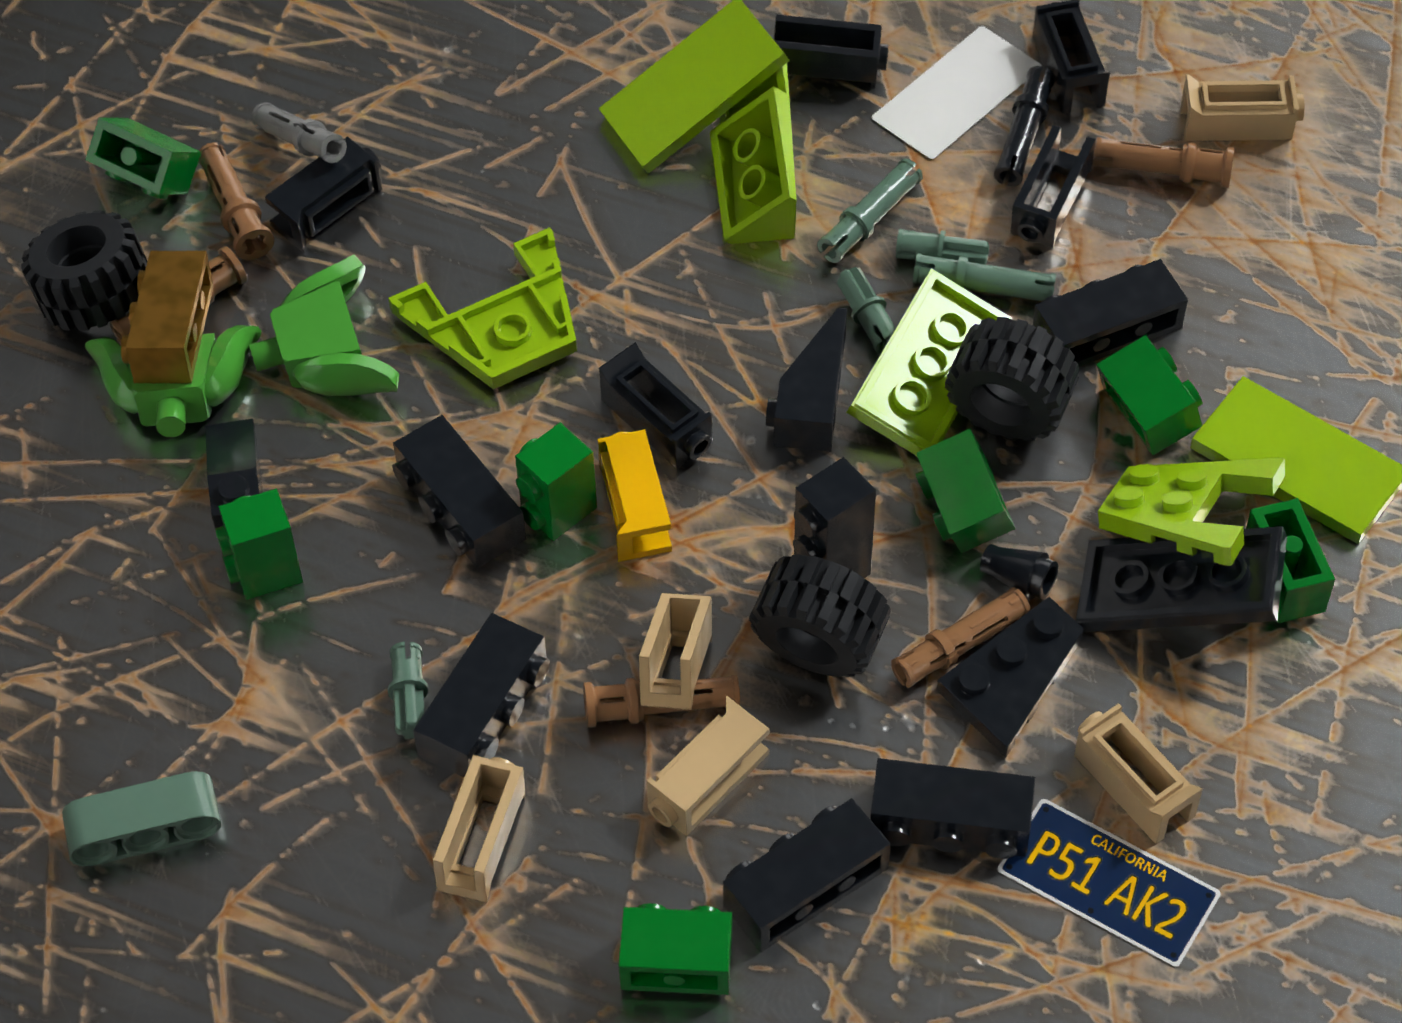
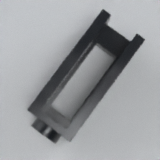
M1079 0L1036 6L1032 37L1045 70L1048 68L1055 75V83L1052 88L1062 114L1071 112L1074 88L1089 87L1096 107H1102L1106 104L1110 72L1105 71L1079 8ZM1060 37H1069L1079 66L1071 67Z
M776 14L774 41L790 60L787 62L789 75L871 83V88H875L877 70L886 71L889 44L880 43L882 25Z
M1055 125L1052 126L1013 204L1010 230L1011 234L1020 236L1028 242L1041 243L1052 248L1087 174L1092 171L1096 143L1095 138L1087 136L1078 156L1060 151L1062 128ZM1056 172L1067 176V179L1051 211L1037 208L1036 205L1052 173Z
M348 136L343 139L346 141L347 149L340 161L329 163L319 157L265 196L266 203L279 213L270 220L271 227L303 253H305L306 239L310 236H315L373 193L374 189L378 192L382 191L381 164L378 157L371 149L360 147Z
M636 342L599 367L601 400L633 430L645 429L649 444L676 469L690 459L701 457L708 450L710 444L713 443L712 414L710 412L705 413L645 359ZM631 380L632 382H634L644 393H646L655 403H657L666 413H668L676 421V423L673 424L672 422H670L660 411H658L637 390H635L628 383V381Z

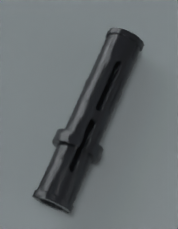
M1034 66L1028 70L1022 95L1017 96L1012 108L1014 118L998 165L994 170V177L1001 184L1004 182L1007 171H1011L1007 183L1009 187L1018 186L1022 182L1023 173L1039 124L1045 121L1049 111L1047 99L1055 83V75L1048 68L1042 82L1038 80L1043 67Z

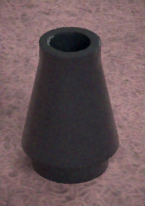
M990 544L982 555L980 571L993 576L1010 588L1015 587V590L1019 589L1029 600L1035 597L1046 599L1055 585L1058 575V563L1050 560L1048 553L1004 548Z

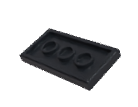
M1283 526L1244 529V546L1232 566L1215 563L1213 553L1197 549V553L1193 556L1177 552L1176 542L1156 536V541L1152 544L1130 537L1089 540L1076 615V622L1084 628V632L1277 621L1287 535Z

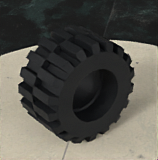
M95 210L92 213H86V211L76 213L75 216L64 217L57 220V223L47 226L40 231L41 235L34 237L28 244L29 249L25 250L22 256L24 262L21 264L22 272L44 318H47L48 322L53 326L60 325L61 329L69 331L74 328H78L79 331L89 330L95 326L100 328L108 325L109 322L115 319L120 320L125 317L126 312L130 310L131 303L138 301V273L140 270L146 269L147 259L131 223L126 218L121 219L120 214L114 212L106 214L104 210Z
M998 317L997 320L987 318L981 320L980 324L975 323L966 333L947 374L945 389L949 391L947 394L949 401L957 406V412L961 416L967 417L974 426L981 427L992 435L1003 436L1008 440L1017 441V439H1022L1024 441H1035L1036 437L1046 438L1050 435L1051 431L1055 432L1078 382L1079 366L1078 363L1073 361L1075 356L1071 350L1062 346L1064 342L1058 337L1048 334L1046 329L1040 326L1035 327L1028 324V321L1021 319L1014 321L1008 317Z
M792 555L791 557L783 556L778 561H775L749 616V621L751 622L753 632L759 636L758 638L785 660L819 674L835 677H854L855 674L860 675L865 672L890 618L891 610L890 606L886 604L887 600L884 595L876 590L877 588L856 572L819 557Z

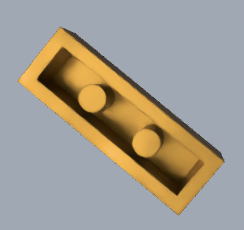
M150 251L146 269L140 270L138 273L137 287L139 297L137 302H132L130 305L129 321L131 328L129 335L122 336V361L124 364L130 365L134 383H192L214 287L207 251Z

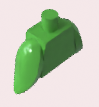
M354 254L299 283L286 295L279 307L271 311L270 317L276 337L249 345L257 372L284 364L292 387L304 388L313 393L327 396H354L397 392L399 373L390 365L376 358L361 354L346 302L354 295L362 282L365 273V266Z
M236 325L225 330L218 336L217 340L215 333L203 334L192 383H134L130 365L123 363L121 346L114 339L108 337L93 339L86 342L85 348L97 363L106 390L118 407L133 414L138 413L142 425L146 427L156 426L158 433L161 435L177 437L185 431V423L207 420L210 418L212 407L223 403L234 392L243 376L251 354L249 345L257 343L262 330L257 326Z

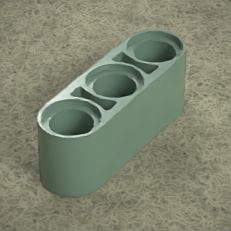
M197 771L181 773L71 801L62 809L69 858L73 864L78 866H96L202 840L217 833L221 828V819L212 778L209 774Z

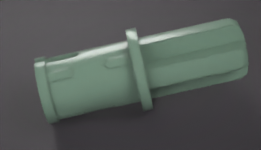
M899 229L895 257L899 259H916L917 253H922V255L959 260V256L968 257V262L987 264L989 244L983 240L946 236V230H941L940 234Z
M860 268L845 269L840 273L837 284L853 310L851 314L852 319L855 323L862 325L874 345L873 348L877 353L881 354L896 328L885 310L887 303L883 297L875 294Z
M404 641L396 643L390 649L392 682L388 686V696L393 700L395 732L403 735L405 739H413V730L425 713L424 698L429 691L428 684L422 675V647L415 642H410V656L406 659Z

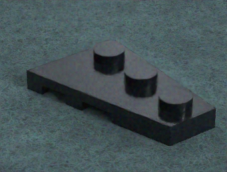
M1048 597L939 678L937 681V691L1006 758L1014 747L1017 736L1037 711L1042 697L1050 685L1055 683L1082 641L1084 628L1052 598Z

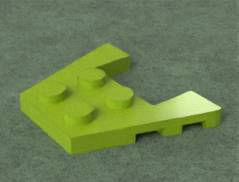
M550 227L513 243L514 255L530 279L451 314L446 313L425 281L389 297L391 312L492 389L577 352L576 337L567 294L563 284L560 261L556 251L554 233Z
M1267 458L1128 466L1098 510L1099 529L1150 544L1156 541L1155 536L1176 542L1177 552L1193 556L1197 553V549L1213 553L1215 563L1232 566L1244 546V527L1204 523L1203 521L1223 491L1274 496L1285 477V459Z

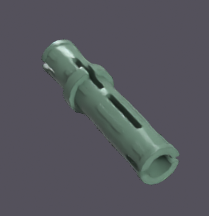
M906 158L901 159L897 166L855 207L850 206L840 214V222L817 242L820 253L829 246H834L824 256L825 259L833 263L840 262L844 255L858 241H865L872 235L874 225L923 179L920 168L911 176H906L917 165L915 162Z
M917 253L912 283H922L932 268L966 290L1043 301L1053 296L1056 274L1054 273L1046 274L968 262V257L959 256V260L922 255V253Z

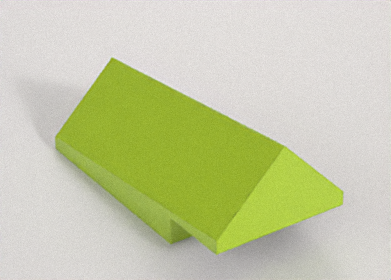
M786 63L719 117L720 124L709 131L724 241L729 244L795 239L796 186Z

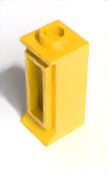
M645 429L634 432H617L609 437L598 438L600 471H602L617 529L618 562L671 552L672 544L668 530H671V522Z

